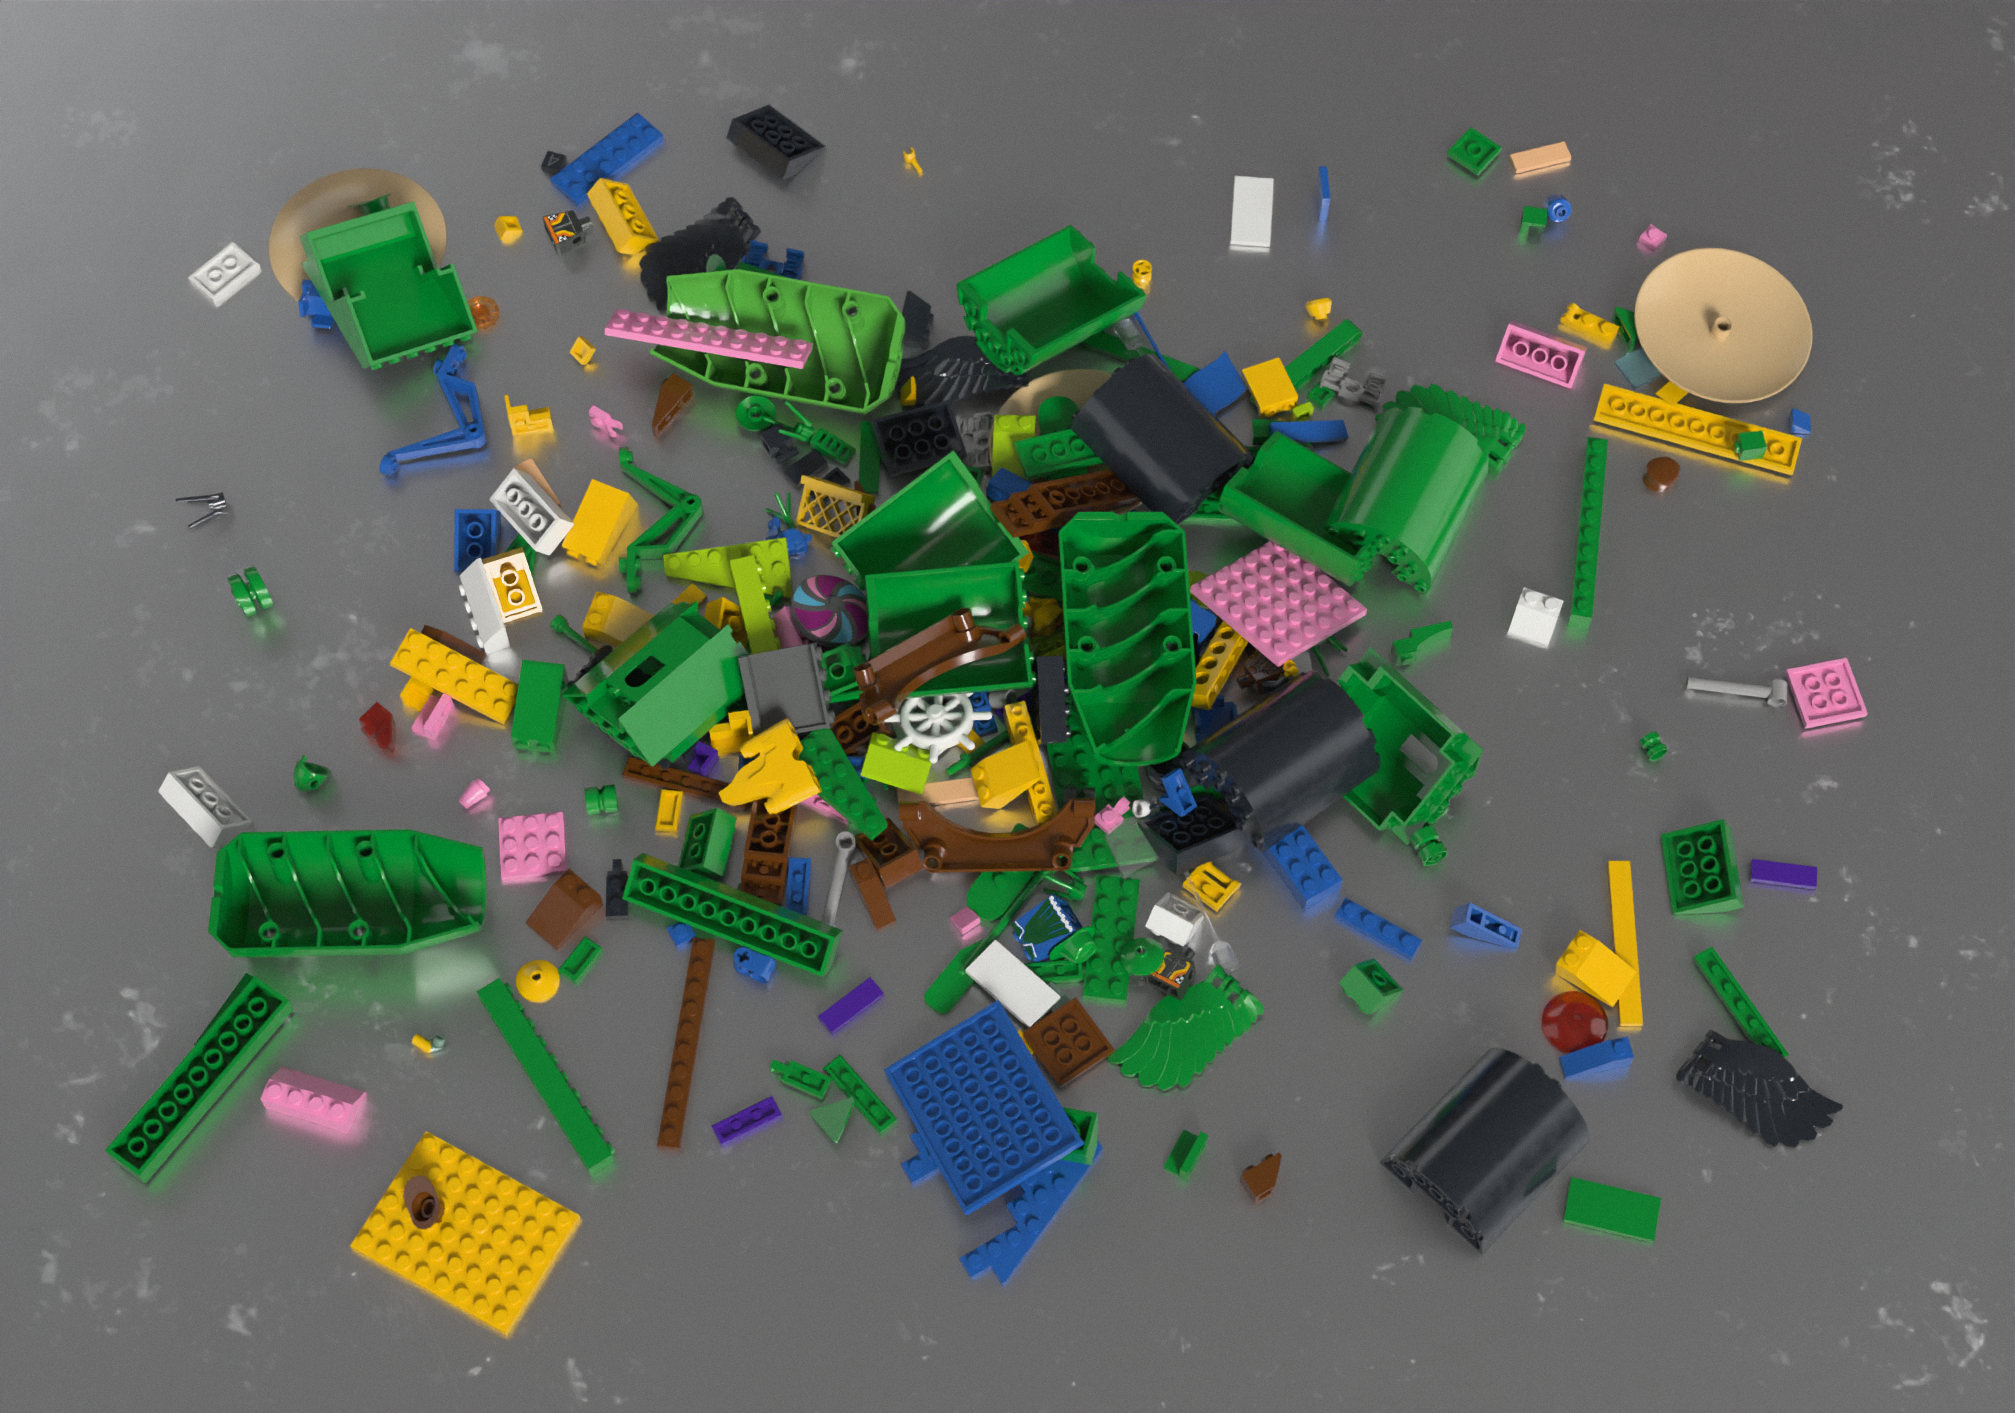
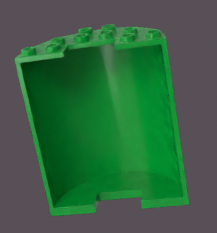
M1072 225L957 283L959 305L964 307L966 316L963 318L968 330H973L978 339L976 344L996 367L1006 373L1011 371L1014 375L1027 372L1139 312L1145 303L1146 294L1122 271L1118 272L1116 281L1103 268H1100L1094 262L1096 247Z
M1398 407L1389 409L1382 413L1322 529L1327 531L1330 536L1338 538L1347 547L1356 551L1370 539L1373 541L1370 548L1374 552L1382 554L1391 563L1398 565L1391 573L1396 575L1400 581L1407 582L1416 591L1426 595L1489 473L1488 454L1485 449L1477 445V438L1468 430L1436 412L1433 415L1423 412L1422 408L1408 407L1407 410H1399Z
M1275 431L1260 447L1253 465L1248 470L1242 467L1223 489L1219 501L1221 504L1218 508L1219 512L1347 586L1353 585L1356 581H1361L1365 572L1367 573L1373 564L1372 559L1377 555V552L1370 548L1373 542L1370 539L1356 551L1347 547L1344 542L1330 536L1327 531L1322 529L1351 473L1278 431Z
M954 451L831 542L833 546L830 548L837 558L841 556L845 563L842 566L848 574L855 575L857 579L854 582L861 591L865 590V575L1010 563L1019 561L1029 553L1018 537L1013 538L990 510L992 504Z
M1019 562L865 575V591L867 592L866 612L867 616H869L870 658H874L961 608L970 609L974 624H979V627L983 625L1005 630L1017 623L1022 626L1026 633V628H1028L1027 615H1023L1022 608H1025L1027 594L1026 589H1022L1021 581H1024V569L1019 567ZM1026 636L1023 642L1003 653L968 662L930 679L915 689L906 699L1032 688L1033 684H1036V673L1031 671L1034 655L1033 650L1029 651V636Z

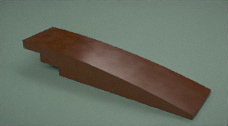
M1111 470L1030 484L1027 491L1012 493L1008 500L993 502L990 510L1014 538L1064 526L1078 512H1109L1140 499Z
M768 798L754 800L744 849L740 891L782 906L798 804L777 814H769L764 804Z

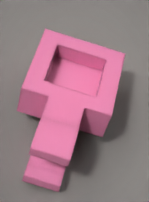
M593 405L589 410L591 423L597 428L601 427L608 431L611 437L616 438L617 436L616 431L612 430L613 428L623 429L620 421L610 418V414Z
M1123 797L1114 808L1108 804L1095 815V824L1109 835L1124 822V818L1121 815L1130 809L1128 806L1130 802Z

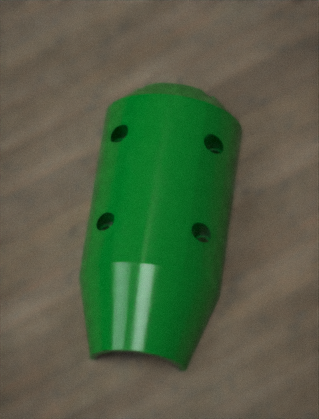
M1078 512L1058 534L1068 690L1095 759L1108 765L1124 767L1146 766L1168 761L1176 757L1181 751L1196 687L1185 531L1163 512H1126L1125 514H1115V512Z
M410 829L241 832L217 852L213 882L214 897L211 900L208 933L233 958L406 955L483 929L487 895L483 847Z

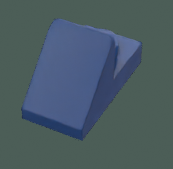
M1175 768L1161 778L1167 791L1159 797L1162 803L1180 817L1185 816L1197 807L1181 768Z

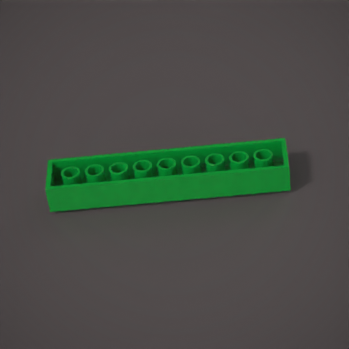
M645 853L640 854L633 860L622 898L821 977L831 970L843 932L839 928Z
M254 977L105 1149L110 1159L146 1184L294 1009L290 1001L260 979Z

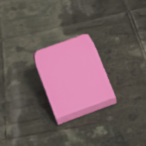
M968 906L950 917V920L962 935L980 924V917L973 910H970Z

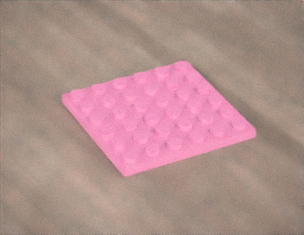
M1271 541L1192 585L1190 590L1194 596L1277 667L1363 617L1367 612V608L1320 569Z

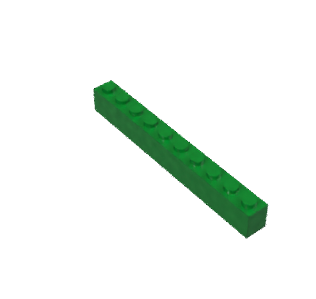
M1588 437L1584 447L1567 627L1589 629L1593 616L1608 447L1607 439Z
M498 978L476 991L479 1000L589 1174L593 1176L614 1163L612 1154L615 1151L609 1141L605 1143L601 1138L604 1135L597 1123L593 1125L589 1119L592 1115L587 1106L582 1107L578 1100L581 1098L575 1088L570 1089L567 1082H569V1079L564 1070L559 1072L557 1069V1059L552 1052L548 1054L544 1047L547 1044L541 1035L536 1036L533 1031L536 1029L530 1017L526 1019L522 1014L525 1010L519 1000L514 1001L511 995L514 993L509 984H503L501 979Z

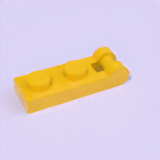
M1569 303L1566 308L1567 312L1560 318L1564 325L1609 346L1619 330V326L1580 309L1575 303Z

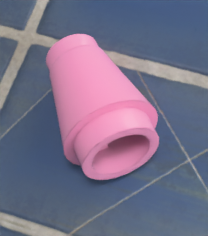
M479 778L475 781L472 780L458 801L468 809L488 796L487 793L490 789Z

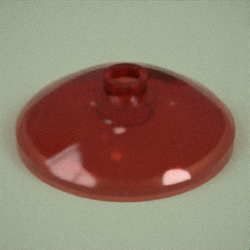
M1568 991L1554 996L1546 1004L1541 1017V1026L1549 1043L1559 1051L1569 1054L1603 1042L1608 1032V1018L1602 1005L1592 996L1582 992ZM1574 1015H1579L1581 1019L1576 1020Z

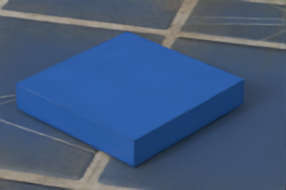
M1319 166L1316 185L1319 222H1326L1330 204L1328 170L1326 166Z

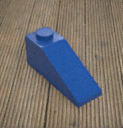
M1470 902L1454 908L1450 928L1468 937L1512 949L1518 948L1522 929Z
M1628 1037L1607 1040L1559 1057L1565 1079L1629 1067L1634 1059Z

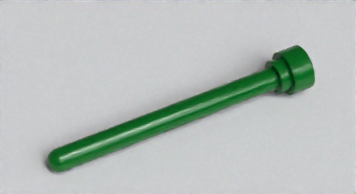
M561 614L557 615L550 623L551 629L557 633H565L591 655L598 650L569 627L567 619Z

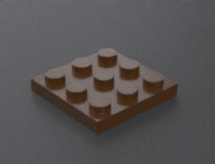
M1076 997L1023 1032L1024 1041L1031 1048L1059 1089L1115 1051Z

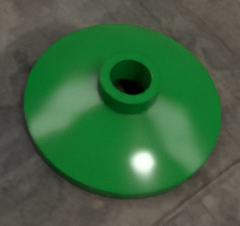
M755 395L747 397L736 408L738 423L749 431H762L770 427L772 424L763 420L764 416L774 420L776 418L775 405L764 396Z
M1137 938L1128 942L1123 947L1120 961L1128 973L1136 976H1145L1154 973L1161 967L1164 961V951L1162 946L1151 938Z

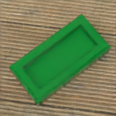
M584 936L559 967L558 972L576 984L603 951L602 947Z

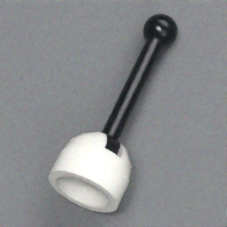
M1141 799L1133 802L1132 810L1136 817H1145L1150 813L1151 809L1166 807L1164 803L1150 805L1148 801Z

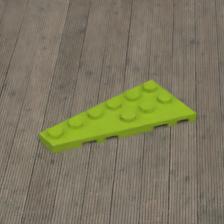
M787 538L663 555L665 575L667 577L719 585L735 589L729 560L754 555L755 561L760 562L762 574H759L760 581H765L767 593L764 594L774 596L775 590L780 589L783 591L782 597L791 599L794 593Z

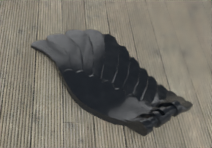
M727 197L724 202L719 203L718 207L713 208L711 213L705 215L704 219L697 220L695 224L686 226L685 230L674 232V235L661 237V242L650 244L645 248L647 254L639 262L641 269H643L640 273V282L644 285L649 284L647 287V297L649 300L656 297V308L658 311H661L668 302L667 276L706 272L707 260L711 255L720 256L725 262L727 270H733L746 247L750 244V241L759 236L761 229L753 224V219L747 212H743V207L735 198ZM736 217H738L737 220L735 221V223L733 224L732 221H733ZM748 229L746 235L743 236L742 234Z
M958 336L936 345L931 350L917 357L902 359L896 383L898 384L896 386V393L900 395L903 385L910 377H914L916 382V404L913 406H926L949 400L950 404H952L957 399L963 400L971 394L975 396L982 391L986 393L993 388L998 390L1001 388L1029 386V378L1026 372L1014 375L1011 371L1006 373L996 367L976 344L978 339L975 336Z

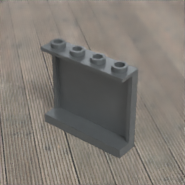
M817 642L745 655L738 658L754 736L785 718L790 720L796 733L833 727L835 714L833 710H830L831 694L830 690L826 689L825 686L827 673L825 668L821 666L820 660L823 659L821 647L817 646Z

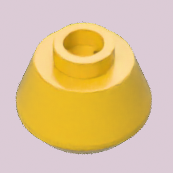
M1329 297L1310 300L1306 302L1305 308L1311 317L1315 316V320L1327 318L1326 314L1330 313L1332 300Z

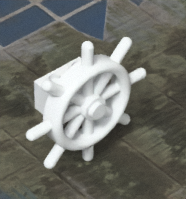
M973 693L907 699L901 709V713L893 715L884 722H901L905 737L895 744V750L901 751V747L912 743L922 749L930 750L929 761L936 763L938 755L958 743H962L967 749L973 750L975 744L967 735L972 729L974 720H990L992 713L989 711L973 712L968 698ZM943 698L951 700L946 705L942 706ZM934 699V704L931 706L926 702ZM960 705L964 712H955L953 709ZM917 707H920L925 713L913 712ZM924 721L915 729L910 724V722Z

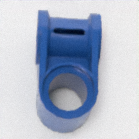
M745 947L738 948L733 955L734 969L738 973L763 984L768 983L777 965L773 958Z

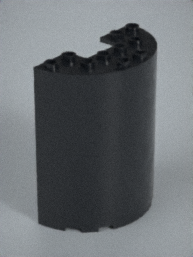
M1146 354L1137 359L1133 357L1123 368H1116L1111 374L1112 377L1097 389L1084 406L1072 416L1071 430L1151 512H1163L1177 525L1196 513L1204 499L1221 487L1224 489L1225 485L1242 467L1248 470L1253 465L1256 457L1154 354Z
M1315 671L1299 673L1186 750L1179 758L1181 766L1193 775L1198 785H1202L1206 791L1212 785L1216 791H1219L1225 797L1227 804L1236 809L1235 824L1238 830L1244 832L1249 837L1251 844L1262 853L1376 774L1380 768V754L1374 748V744L1377 742L1372 729L1366 728L1362 720L1364 715L1339 685L1329 678L1324 680Z
M1491 1048L1379 1163L1411 1192L1414 1193L1419 1188L1450 1216L1448 1225L1483 1255L1588 1144L1590 1132L1581 1113L1562 1090L1560 1082L1554 1078L1551 1079L1545 1074L1544 1069L1539 1064H1533L1512 1051L1503 1048Z

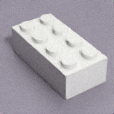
M513 468L489 499L535 551L549 556L574 525L571 519L528 473Z

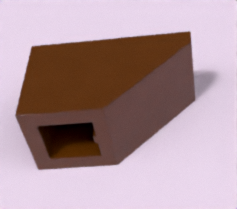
M1280 1152L1274 1156L1269 1154L1261 1160L1262 1163L1255 1167L1250 1165L1242 1171L1240 1183L1254 1204L1274 1193L1282 1158Z

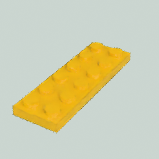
M412 628L409 629L390 662V666L451 696V698L503 725L516 704L519 684Z

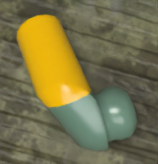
M416 1034L412 1039V1043L424 1052L431 1053L444 1048L445 1037L437 1034L433 1039L427 1040L420 1034Z

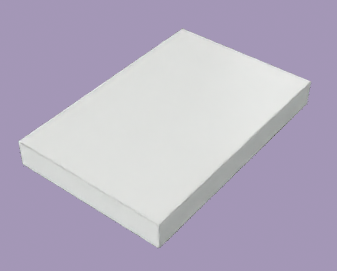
M231 242L192 273L188 280L216 304L256 272L260 266L238 245Z

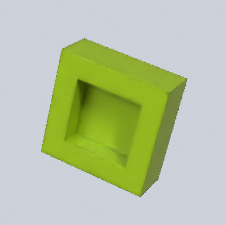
M1311 402L1296 405L1292 409L1290 420L1292 422H1300L1312 419L1314 407Z

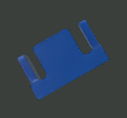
M304 279L302 282V295L298 301L300 317H305L306 315L314 316L311 322L312 327L331 329L335 321L312 281Z
M1218 695L1210 711L1191 707L1196 744L1238 716L1237 706L1233 701L1224 702V695Z

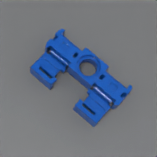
M750 241L748 255H744L741 262L764 270L775 268L777 270L776 274L791 279L800 280L802 278L801 266L804 260V251L787 248V262L781 263L767 260L763 257L768 252L767 243Z

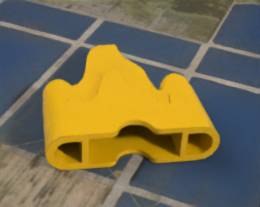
M788 718L783 719L742 744L743 746L740 747V751L745 759L748 757L750 759L757 758L742 767L737 772L733 781L725 789L721 790L719 795L722 802L731 806L768 798L767 802L764 803L769 814H777L822 792L813 768L807 765L805 761H799V754L803 750V746Z

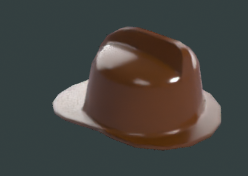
M424 1176L412 1177L404 1188L403 1197L414 1226L425 1230L435 1223L442 1222L445 1203L437 1195L429 1179Z

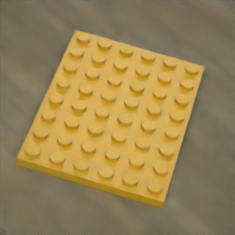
M425 1131L350 1247L495 1330L507 1335L576 1226L580 1215ZM415 1176H424L429 1179L437 1195L445 1203L442 1222L435 1223L425 1230L414 1226L403 1197L407 1182Z

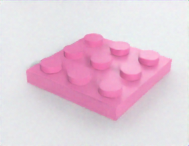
M1847 658L1786 670L1785 675L1805 729L1866 717L1867 710Z
M563 812L498 818L502 881L563 875L567 871Z

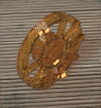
M478 296L467 301L472 311L473 319L476 320L477 330H486L496 324L499 318V308L493 299ZM477 301H485V302H484V304H479ZM488 302L492 304L489 308L486 307ZM495 308V310H496L495 313H490V312H489V311H491V310H493V309Z

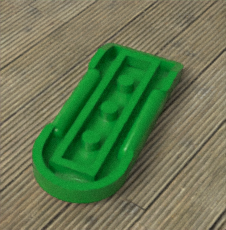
M1053 396L1044 400L1038 409L1040 435L1071 429L1072 416L1078 411L1077 405L1071 399L1064 396ZM1087 467L1046 476V480L1052 481L1087 474Z
M1018 823L1012 832L1025 830L1028 827ZM1036 871L982 872L967 893L968 908L980 917V921L994 922L1001 919Z

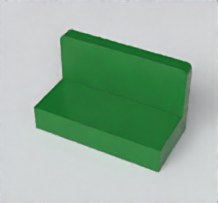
M1183 1130L1163 1168L1187 1181L1208 1142L1209 1135L1200 1132L1196 1136L1187 1130Z

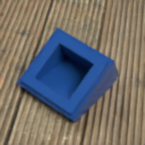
M1792 409L1789 415L1790 433L1810 434V415L1797 409Z

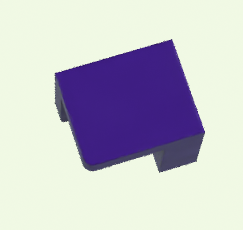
M699 741L695 747L696 756L688 766V770L694 774L708 777L719 761L718 751Z

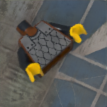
M1255 649L1248 660L1243 663L1245 675L1238 677L1237 683L1241 689L1252 685L1258 694L1273 692L1289 681L1290 675L1296 676L1298 668L1295 667L1296 663L1292 660H1287L1283 665L1277 667L1258 649Z

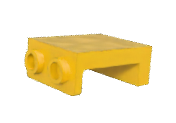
M1279 357L1242 369L1241 379L1245 386H1248L1258 407L1259 418L1271 417L1284 410L1289 411L1297 405L1298 394Z

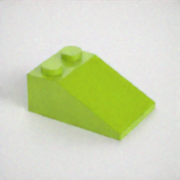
M994 416L992 477L1003 467L1026 480L1013 444L1015 441L1036 437V416Z

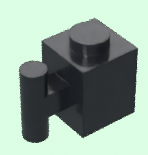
M782 423L761 433L762 445L771 459L774 458L777 465L799 455L797 447L793 448L792 440L794 437L778 432L779 429L791 432Z

